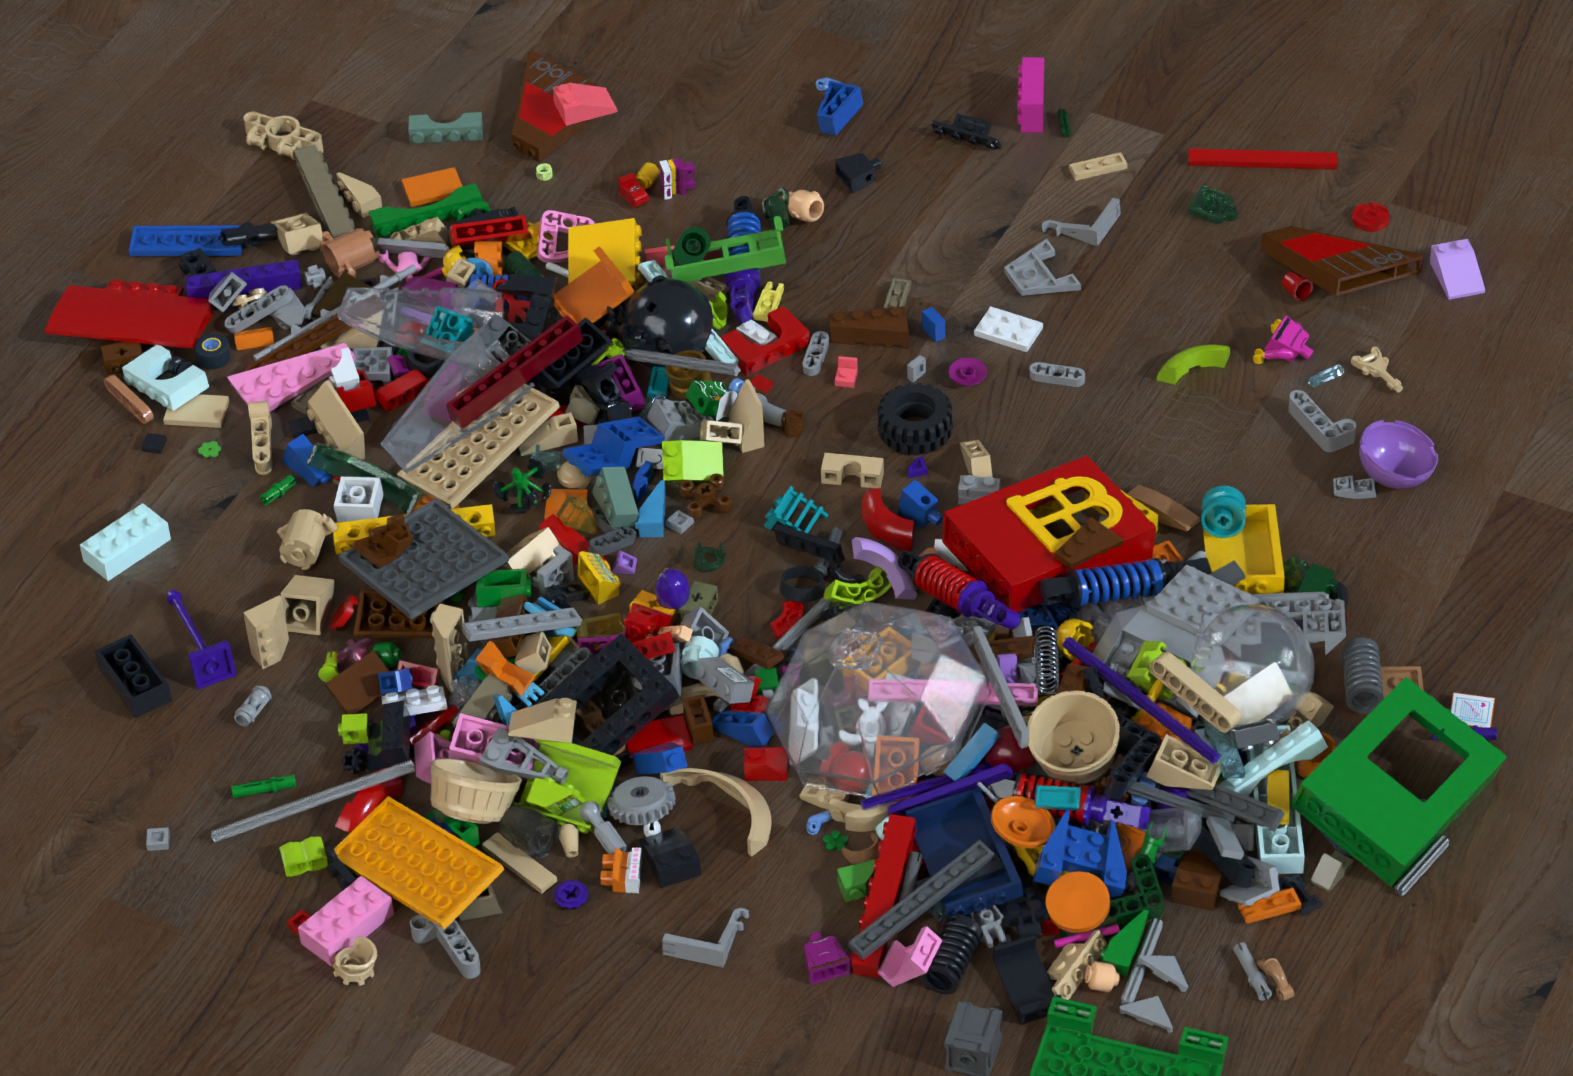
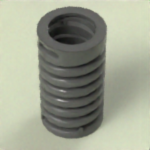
M1354 638L1347 641L1341 649L1346 704L1354 712L1370 713L1384 699L1379 647L1375 641L1369 638Z

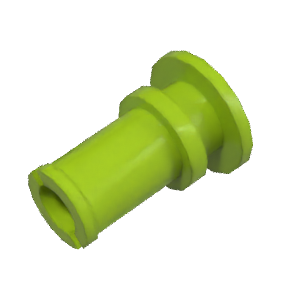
M332 651L331 655V652H328L326 661L318 672L319 678L326 683L339 675L337 664L340 656L338 653Z

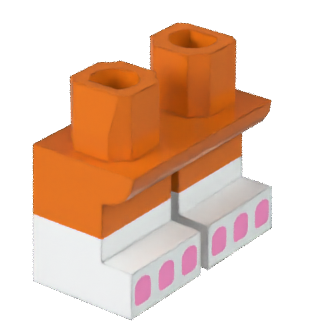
M615 848L614 854H603V869L613 870L601 871V885L613 886V892L639 893L642 868L641 848H632V852H622L620 849Z

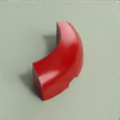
M881 488L867 490L863 494L861 501L862 520L868 526L869 532L875 538H881L886 541L888 546L911 552L915 538L914 520L899 517L888 510L881 499Z
M397 776L395 779L392 778V780H387L355 792L357 795L351 803H346L335 827L351 833L388 796L392 799L402 797L403 783L401 778Z

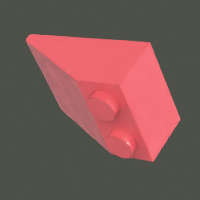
M567 83L553 87L554 104L566 126L618 112L605 87Z

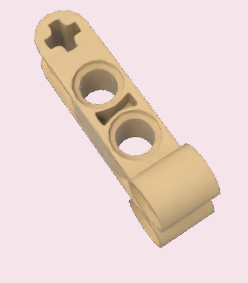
M268 401L249 402L248 410L251 420L252 453L255 470L260 475H267L273 469L271 445L272 420Z

